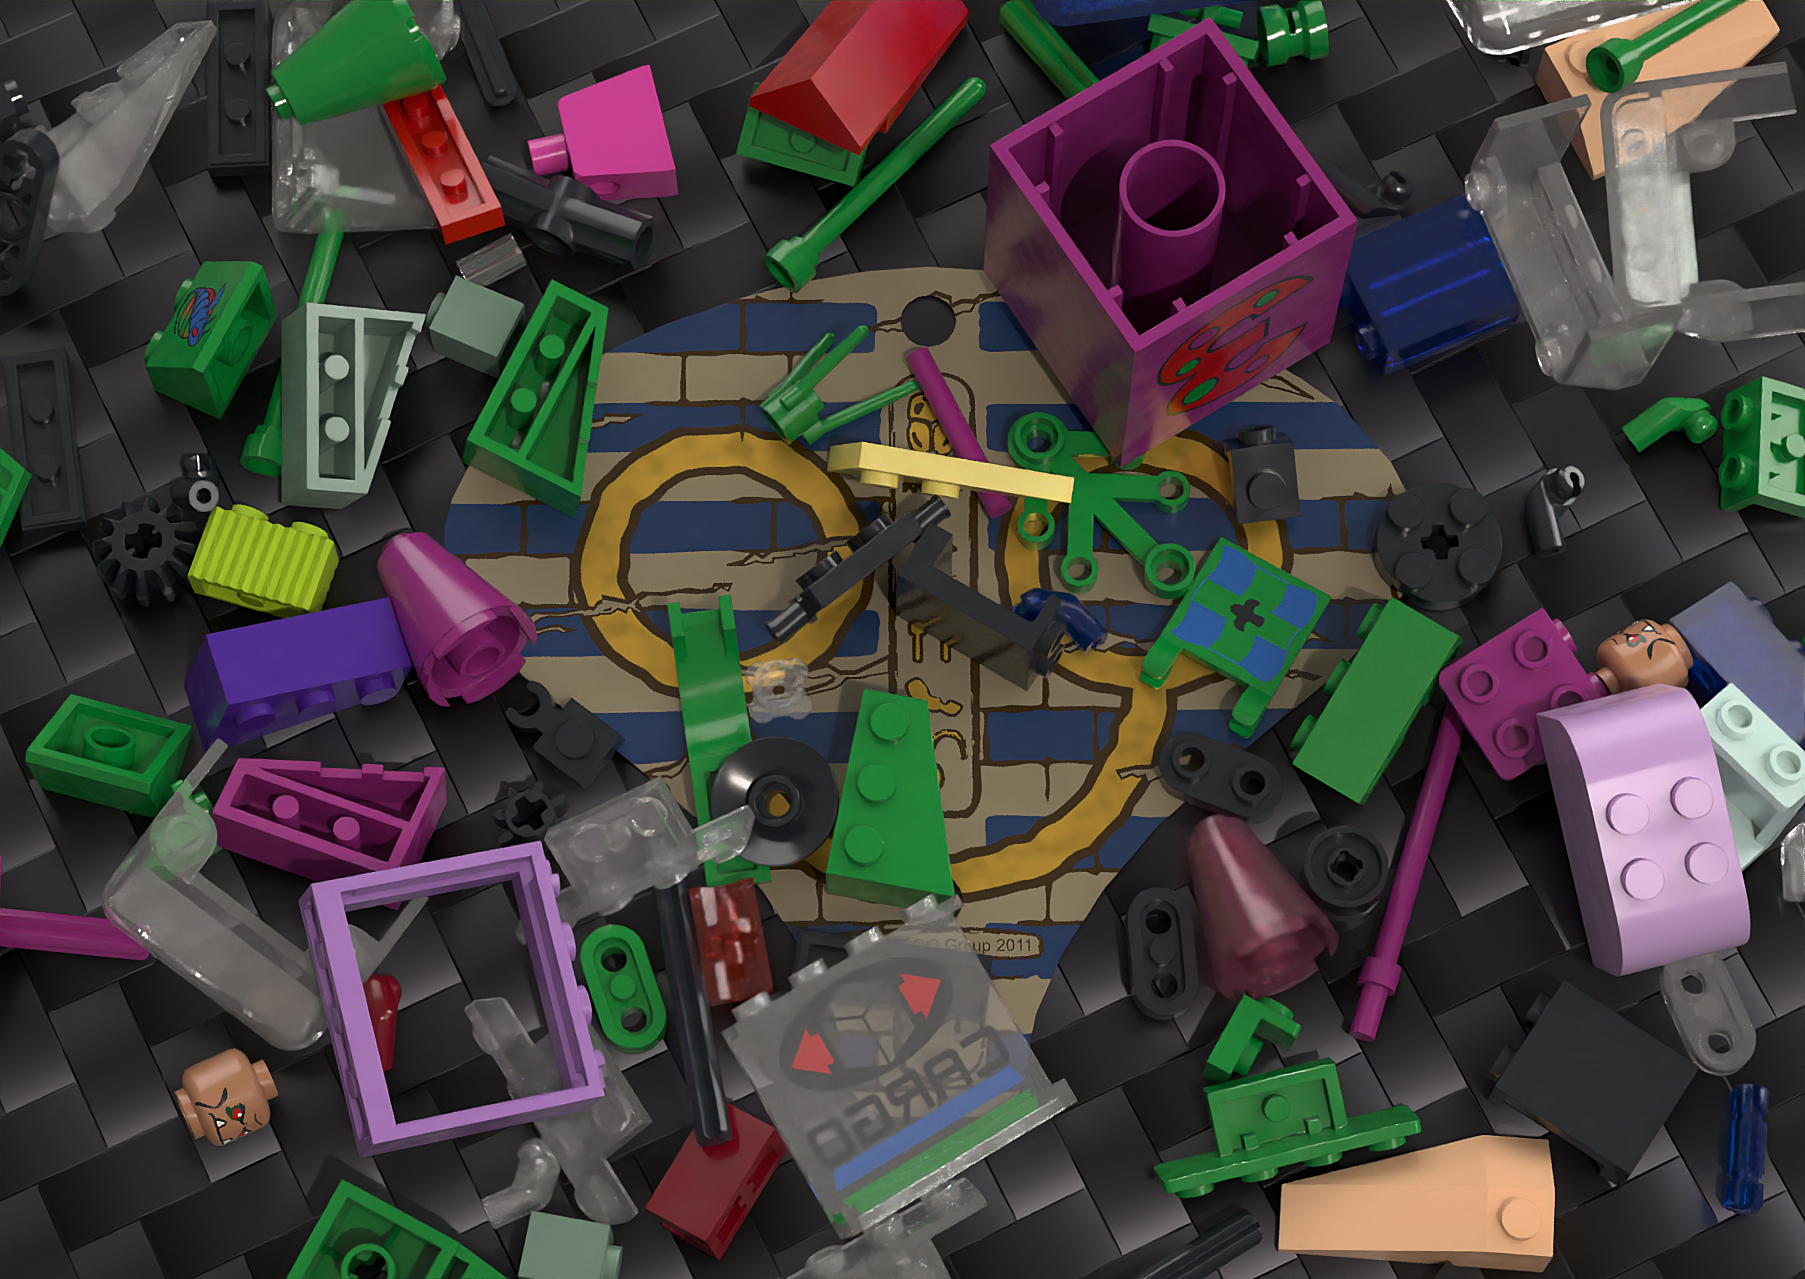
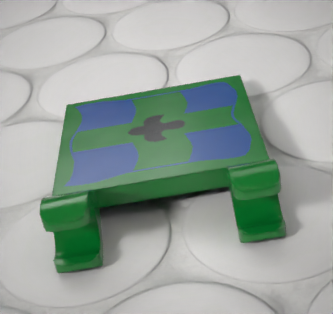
M1220 537L1162 634L1145 656L1139 680L1152 689H1161L1180 654L1186 655L1246 688L1232 711V719L1229 722L1228 729L1242 738H1251L1278 688L1329 605L1332 596Z

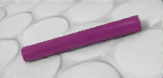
M923 347L910 353L906 357V361L957 457L989 463L929 349ZM976 491L990 519L998 518L1012 508L1006 495Z

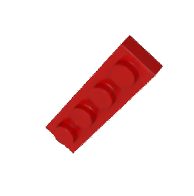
M438 85L435 90L378 105L445 245L505 225L502 207L441 85Z

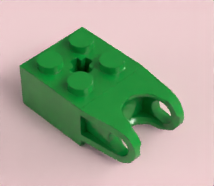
M343 1179L286 1278L360 1279L359 1276L354 1275L356 1267L360 1263L371 1266L377 1258H381L386 1261L381 1269L387 1274L386 1279H508L461 1245L460 1242Z

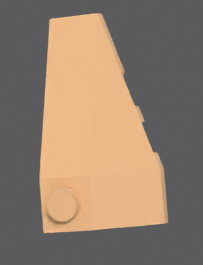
M1680 0L1604 22L1544 48L1535 81L1592 181L1647 157L1661 144L1662 139L1683 119L1687 120L1700 108L1702 101L1724 81H1729L1778 36L1780 29L1763 0H1749L1646 60L1638 79L1613 94L1601 91L1589 78L1586 70V57L1589 51L1610 38L1633 40L1700 0Z
M1480 1135L1282 1184L1277 1252L1445 1265L1449 1261L1454 1266L1543 1272L1553 1257L1555 1187L1549 1140Z

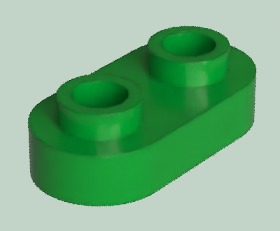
M602 926L594 930L584 941L580 960L604 1036L612 1047L622 1053L632 1055L646 1053L655 1048L663 1039L667 1029V1016L644 944L633 930L625 926ZM620 954L624 956L627 960L624 968L618 972H609L604 969L602 964L608 955ZM633 1013L643 1015L647 1019L645 1027L638 1032H629L624 1029L622 1023L628 1015Z

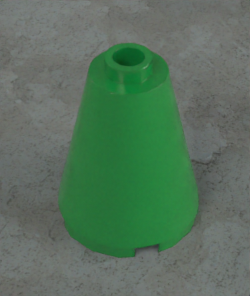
M407 0L349 1L271 70L270 75L275 84L266 88L265 91L281 120L285 122L294 117L297 124L303 127L435 90L438 85L446 82V76L426 34L422 35L413 17L415 14Z

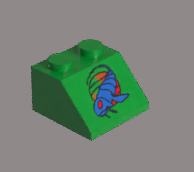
M204 261L194 279L187 278L183 282L174 301V316L165 332L158 330L153 335L145 352V368L155 391L221 420L278 317L263 266L252 261Z

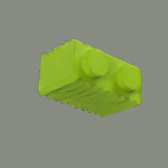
M233 505L231 510H224L218 506L212 509L188 573V579L194 593L284 619L322 611V605L326 600L327 592L330 589V584L339 562L334 542L328 539V534L324 530L304 522H293L291 527L286 528L280 524H272L268 521V516L263 512L245 505Z

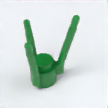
M860 325L818 363L823 354L835 341V334L832 332L825 333L784 381L766 395L767 399L758 407L768 424L787 444H791L801 436L810 446L826 432L918 390V383L913 380L819 420L817 414L825 409V406L813 388L868 335V327Z

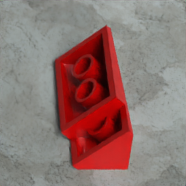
M831 0L752 94L749 106L860 156L877 131L886 134L968 21L969 10L962 0Z

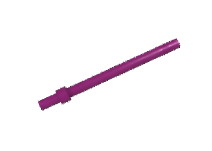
M1446 700L1373 953L1372 956L1364 958L1357 985L1362 990L1349 1034L1359 1040L1369 1042L1375 1040L1386 998L1395 994L1402 970L1397 964L1465 730L1464 724L1448 700Z

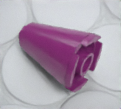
M402 533L386 543L377 563V572L386 596L390 598L404 643L421 687L427 696L440 706H450L445 698L462 696L465 702L469 704L495 692L513 678L526 663L520 653L528 639L533 646H535L537 640L535 623L526 611L426 533Z

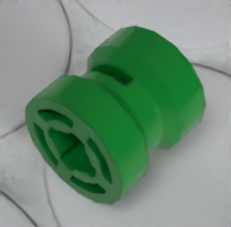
M1300 0L1295 7L1283 9L1278 4L1257 7L1258 41L1261 56L1266 67L1286 64L1290 57L1303 56L1307 60L1328 57V28L1321 0Z

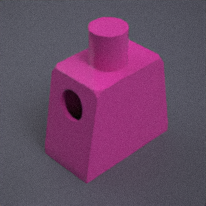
M650 65L638 67L562 97L557 101L562 133L527 141L534 174L543 176L571 169L573 179L591 188L602 200L678 195L676 169Z

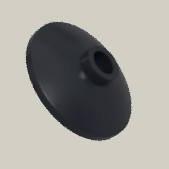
M788 737L760 738L740 747L720 768L711 793L713 822L724 843L743 859L769 867L794 864L817 851L832 832L839 811V789L829 764L812 747ZM787 793L791 801L789 810L784 815L774 816L770 809L771 800L777 794Z

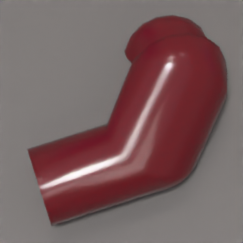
M370 974L362 980V985L383 1071H387L393 1067L398 1003L401 1000L402 990L399 982L389 974Z

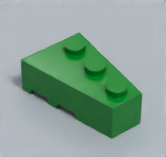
M1392 596L1385 608L1377 603L1371 607L1356 633V637L1364 641L1352 663L1342 658L1337 664L1323 689L1324 693L1331 696L1327 706L1319 719L1311 714L1306 717L1290 745L1292 749L1299 752L1292 763L1294 766L1362 805L1368 799L1403 743L1404 735L1422 705L1425 707L1436 689L1434 685L1441 671L1445 668L1451 656L1456 658L1465 643L1457 634Z
M864 689L826 869L827 894L954 918L955 895L928 700Z

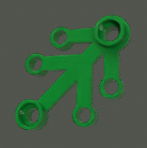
M1033 412L1020 417L1012 425L1008 434L1007 447L1012 461L1025 470L1074 478L1068 514L1067 556L1063 559L1060 568V581L1063 587L1071 593L1084 594L1092 590L1096 585L1099 567L1096 559L1093 557V523L1095 518L1144 567V582L1152 594L1162 599H1176L1185 595L1191 587L1195 576L1196 565L1192 554L1183 546L1175 543L1159 545L1116 501L1152 502L1158 510L1164 513H1177L1185 508L1189 500L1190 483L1188 479L1177 471H1165L1158 476L1087 473L1072 457H1109L1112 464L1117 468L1133 470L1143 463L1146 453L1120 468L1096 432L1068 431L1060 419L1044 412ZM1039 437L1047 440L1050 448L1043 453H1035L1028 448L1027 443L1031 439ZM1173 484L1181 489L1182 495L1175 500H1169L1164 498L1159 490L1164 485ZM1024 498V512L1021 513L1017 521V538L1024 547L1030 550L1044 549L1052 542L1055 532L1054 518L1047 511L1048 501ZM1031 521H1040L1046 525L1048 530L1045 534L1035 537L1029 535L1024 527ZM1081 564L1090 570L1091 575L1085 580L1078 581L1071 578L1067 571L1071 566ZM1172 568L1179 573L1180 580L1174 584H1165L1159 580L1157 573L1161 569Z

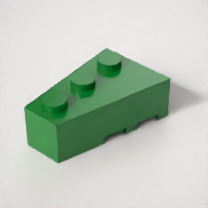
M551 280L466 440L462 459L463 463L575 518L582 495L608 307Z

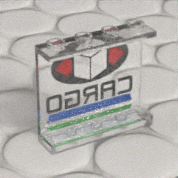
M932 893L899 913L905 925L885 937L878 925L843 945L850 956L849 958L828 969L822 958L788 977L794 990L772 1002L768 993L764 991L731 1010L738 1022L721 1032L841 1240L859 1234L1077 1102L1065 1078L1053 1083L1049 1081L957 923L952 912L964 906L958 894L939 905Z

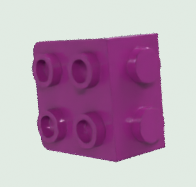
M1543 607L1441 671L1438 677V685L1495 774L1504 781L1515 779L1546 759L1536 714L1609 696L1599 678L1593 672L1586 674L1573 653L1577 651V648L1568 630L1557 618L1551 621Z

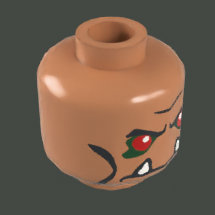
M1642 619L1600 644L1596 654L1599 670L1594 674L1602 682L1609 696L1659 683L1685 689L1689 680L1688 669L1693 666V659L1685 641L1673 626L1667 623L1660 626L1652 620Z
M235 1048L228 1049L187 1068L182 1075L183 1088L174 1092L194 1139L197 1140L205 1136L208 1142L215 1146L226 1145L266 1126L270 1120L271 1113L268 1100L278 1096L274 1081L263 1059L251 1064L246 1055Z

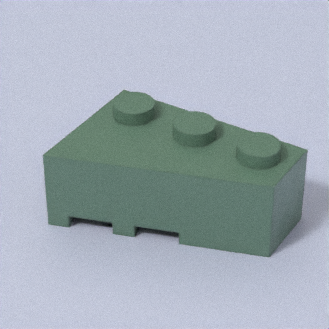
M305 303L282 320V505L343 509L368 494L391 421L388 419L398 389L404 384L409 367H406L415 337L421 332L426 314Z

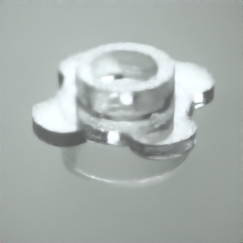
M791 658L787 661L777 659L766 663L755 662L750 665L745 674L746 682L752 687L753 701L749 705L750 716L756 722L762 724L770 722L773 717L791 716L795 720L807 717L812 709V701L805 695L804 681L809 674L807 665L797 658ZM782 686L785 692L781 696H776L773 693V688Z

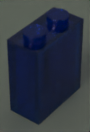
M1467 192L1354 239L1338 306L1340 308L1348 307L1357 324L1353 327V332L1360 352L1367 361L1371 359L1376 361L1384 377L1516 322L1525 295L1472 194Z

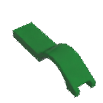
M731 594L718 596L719 609L684 614L681 613L680 601L667 603L708 892L772 883L769 866L758 865L743 859L724 843L716 830L711 813V793L720 768L736 750L752 742Z

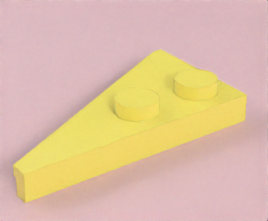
M866 442L830 446L827 471L861 476L860 484L898 489L899 481L922 484L921 494L928 496L936 494L940 498L958 499L959 491L962 489L1059 503H1071L1074 478Z

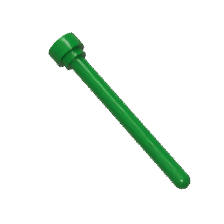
M1700 0L1633 40L1610 38L1591 49L1587 54L1586 70L1588 76L1601 91L1610 94L1616 93L1638 79L1646 60L1749 0Z
M977 77L965 80L801 238L793 236L789 241L785 239L780 240L763 257L764 265L772 277L793 293H798L816 275L815 267L820 263L818 256L984 97L986 85L983 80Z
M331 201L325 208L297 309L305 303L324 304L350 213L348 206L343 201ZM282 361L264 423L255 428L254 434H249L246 437L240 457V464L245 469L253 473L282 478Z

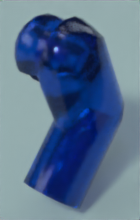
M1034 587L1020 595L1021 602L1013 607L1012 612L1027 621H1034L1052 594L1064 600L1062 622L1067 625L1066 633L1085 654L1096 649L1109 634L1085 605L1071 593Z

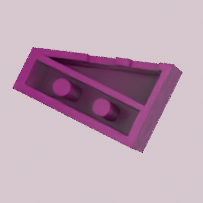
M238 758L212 812L218 847L316 882L419 864L447 803L445 768L424 767V772L384 771L383 765L362 764V769L322 768L321 762ZM402 901L384 904L383 906L398 911Z

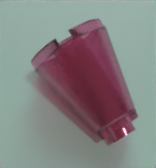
M1214 815L1198 823L1192 831L1193 835L1186 844V853L1213 977L1219 991L1227 999L1236 1000L1233 991L1247 990L1250 997L1256 1000L1259 996L1269 997L1288 990L1309 978L1319 970L1314 958L1325 947L1330 956L1337 950L1339 935L1331 920L1242 819L1237 817L1227 818L1225 815Z

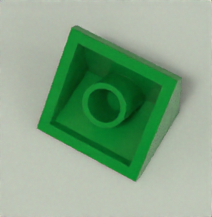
M71 694L28 747L25 762L42 789L163 821L173 792L170 785L177 780L191 739L193 726Z

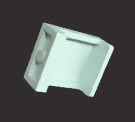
M1731 682L1700 711L1713 744L1741 871H1743L1774 842L1805 803V751Z

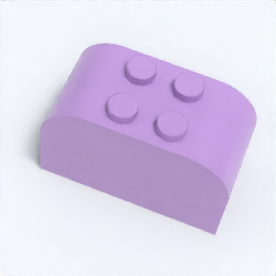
M1659 683L1536 714L1593 966L1619 977L1745 945L1750 936V912L1747 893L1711 737L1703 715L1689 691L1684 688Z

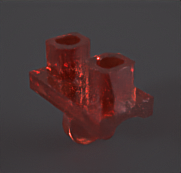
M753 877L722 886L688 889L709 1006L774 994Z

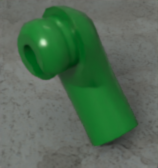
M1666 397L1660 399L1622 427V430L1640 453L1669 431L1683 430L1691 442L1699 444L1717 431L1718 421L1709 413L1711 406L1700 398Z

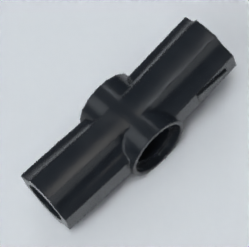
M489 155L487 160L480 163L502 207L504 222L523 230L529 240L545 251L561 257H572L578 251L634 271L640 265H646L655 247L654 239L658 227L653 216L602 200L591 188L567 176L554 175L549 180L492 155Z

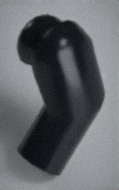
M211 454L185 456L181 462L184 478L175 480L170 488L172 501L182 510L211 511L219 500L218 487L220 486L221 475H216L215 472L216 459Z
M1566 464L1559 468L1548 470L1524 500V512L1537 557L1555 556L1567 549L1560 518L1572 505L1576 497L1583 492L1585 487L1583 474L1575 466Z

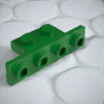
M1330 1057L1204 1087L1203 1092L1216 1150L1158 1164L1153 1168L1156 1181L1166 1194L1175 1193L1179 1198H1191L1214 1190V1183L1236 1177H1239L1242 1182L1262 1181L1276 1176L1279 1172L1278 1167L1303 1161L1305 1166L1310 1167L1328 1165L1342 1158V1151L1363 1146H1367V1149L1371 1151L1393 1149L1406 1142L1405 1136L1419 1133L1422 1130L1419 1117L1407 1105L1346 1118L1336 1065Z

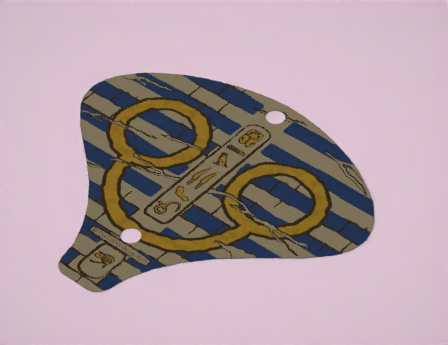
M917 267L865 271L811 280L798 293L790 292L786 287L743 297L669 322L627 341L603 354L601 357L582 495L575 518L469 466L452 498L444 525V548L526 611L535 623L537 640L535 646H533L528 639L520 653L526 663L519 673L528 681L542 684L560 707L564 708L569 700L573 698L621 734L625 741L617 752L654 783L664 782L668 784L672 798L695 819H697L667 603L680 601L681 613L684 614L719 609L718 596L731 594L751 741L765 737L780 736L798 740L812 747L826 760L835 775L839 789V806L864 689L928 700L952 880L959 887L963 900L961 911L955 920L944 927H923L913 921L906 908L827 894L826 869L836 823L827 840L817 851L797 863L770 867L772 883L757 885L763 891L796 942L798 941L799 930L993 956L984 1024L944 1019L930 1040L901 1065L869 1082L850 1087L857 1101L869 1095L877 1096L890 1118H902L903 1104L898 1107L891 1106L884 1095V1087L912 1069L915 1070L935 1106L928 1110L920 1095H917L909 1100V1118L924 1117L1007 1066L1021 1079H1024L1035 1015L1064 950L1107 885L1154 830L1185 803L1167 793L1159 781L1158 762L1164 745L1176 735L1193 732L1245 750L1327 683L1342 658L1349 662L1359 651L1364 641L1356 637V633L1375 603L1385 608L1391 596L1399 601L1403 595L1393 584L1389 587L1382 579L1377 570L1373 555V540L1379 522L1392 498L1406 491L1397 472L1371 438L1337 403L1285 369L1146 452L1143 463L1133 470L1117 468L1112 464L1109 457H1072L1087 473L1158 476L1165 471H1177L1188 479L1190 483L1189 500L1185 508L1177 513H1164L1158 510L1152 502H1116L1159 545L1175 543L1186 548L1195 560L1194 580L1220 537H1223L1332 596L1329 605L1278 688L1251 738H1242L1228 729L1229 722L1232 719V711L1246 688L1186 655L1180 654L1161 689H1152L1139 680L1145 656L1162 634L1185 595L1176 599H1162L1152 594L1144 582V567L1095 518L1093 523V557L1096 559L1099 567L1096 585L1092 590L1084 594H1074L1063 587L1060 581V568L1063 559L1067 556L1069 503L1048 501L1047 511L1051 513L1055 521L1054 538L1046 548L1030 550L1024 547L1017 538V521L1021 513L1024 512V498L1007 496L1012 508L1006 514L994 519L989 518L976 491L960 489L958 499L941 498L950 510L951 516L944 519L937 526L953 534L952 577L1027 621H1034L1052 594L1064 600L1062 622L1067 625V630L1060 643L1065 645V650L1051 675L1045 679L1038 674L1028 691L897 616V573L916 545L913 542L909 543L827 607L816 613L818 620L815 623H808L786 639L782 645L777 644L767 632L764 623L769 622L790 605L788 601L803 591L795 580L835 550L843 560L852 554L845 542L887 512L891 519L896 521L910 511L912 513L932 497L921 494L922 484L899 481L898 489L880 488L860 484L861 476L827 471L830 446L866 442L958 458L919 384L916 392L826 432L810 446L801 436L791 444H787L781 439L763 417L758 406L767 399L766 395L784 381L825 333L832 332L835 334V341L823 354L818 363L858 326L866 325L869 329L868 335L854 350L813 388L825 406V409L817 414L819 420L912 380L917 382L906 361V357L913 351L926 346H920L910 341L902 331L900 321L902 312L908 303L919 297L932 296L940 298L949 304L954 311L956 324L954 332L948 340L940 345L927 348L990 464L1022 469L1012 461L1008 452L1007 441L1012 425L1020 417L1029 413L1044 412L1054 415L1063 422L1068 431L1095 432L984 270ZM1253 425H1274L1276 433H1286L1294 442L1301 517L1238 524L1234 518L1229 458L1224 453L1223 440L1238 438V429ZM1039 437L1033 438L1027 443L1028 448L1035 453H1043L1050 448L1049 442ZM1173 484L1164 485L1159 490L1160 494L1169 500H1175L1182 495L1181 489ZM1031 521L1024 527L1029 535L1035 537L1045 534L1048 530L1046 525L1040 521ZM1081 564L1073 565L1067 571L1071 578L1078 581L1085 580L1091 575L1090 570ZM1164 568L1157 573L1159 580L1165 584H1174L1180 580L1179 573L1172 568ZM1185 755L1179 760L1182 768L1190 772L1197 771L1203 766L1200 758L1195 755ZM777 794L771 800L770 809L774 816L784 815L789 810L791 801L788 794ZM828 1004L834 1018L861 1016L865 1008ZM869 1009L864 1019L888 1061L891 1063L914 1027L906 1014ZM861 1019L835 1022L845 1069L887 1065ZM989 1026L996 1032L1008 1053L1009 1059L1003 1066L978 1079L975 1072L997 1060L999 1053L989 1036L980 1038L962 1050L958 1042L981 1028ZM952 1049L958 1055L973 1084L966 1087L957 1071L939 1082L947 1097L946 1100L940 1102L925 1077L922 1066L924 1062L944 1050ZM947 1058L933 1066L931 1071L936 1075L953 1065L951 1059ZM910 1080L893 1090V1095L899 1097L915 1086ZM1022 1081L961 1118L982 1117L1017 1096ZM870 1104L865 1107L868 1111L879 1116L874 1105Z

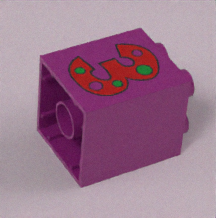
M1209 17L990 145L984 272L1121 468L1330 343L1358 220L1215 22Z

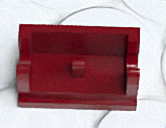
M727 1103L732 1131L731 1140L722 1145L702 1147L697 1143L693 1129L645 1206L646 1211L650 1215L663 1222L661 1226L719 1261L788 1149L774 1127Z

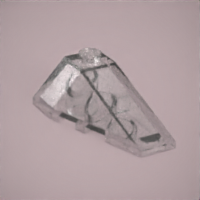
M211 20L176 23L119 66L117 73L121 80L117 83L105 84L91 93L86 90L70 103L76 110V113L49 132L41 124L35 128V130H39L50 137L56 145L60 156L59 171L46 224L48 227L56 232H85L86 234H92L106 227L115 218L116 211L114 209L132 192L218 31ZM23 150L19 152L27 158L28 154ZM28 163L26 166L25 175H27L35 169L34 167H31ZM23 175V176H22L21 178H19L17 181H21V182H22V179L24 178L25 175Z

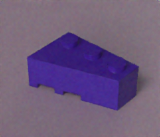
M388 597L206 634L186 679L184 689L206 755L359 704L374 705L387 701L399 692L412 664L390 598Z

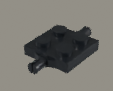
M935 494L912 513L910 511L896 521H893L886 512L845 542L852 554L843 560L835 550L795 580L803 591L788 601L790 605L769 622L764 623L767 632L777 644L782 645L786 639L805 625L815 623L818 620L816 613L827 607L909 543L913 542L916 544L930 522L938 525L944 519L949 518L951 513L946 504Z

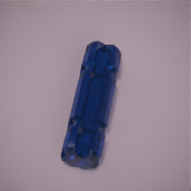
M1738 1084L1731 1092L1730 1114L1734 1115L1735 1119H1732V1123H1729L1726 1175L1732 1178L1725 1187L1724 1205L1726 1210L1737 1214H1757L1763 1206L1764 1184L1759 1183V1179H1762V1175H1765L1767 1123L1762 1121V1118H1765V1114H1768L1769 1091L1766 1087L1756 1084Z

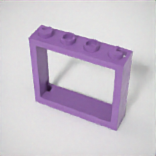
M541 841L313 883L299 899L298 902L359 1158L589 1110L605 1096L603 1088L606 1086L601 1068L606 1062L599 1049L593 1050L587 1024H590L592 1020L590 998L586 988L583 985L577 986L571 963L576 956L575 939L569 923H561L555 899L560 894L558 873L552 874L549 860H545ZM512 880L563 1090L396 1124L345 912Z

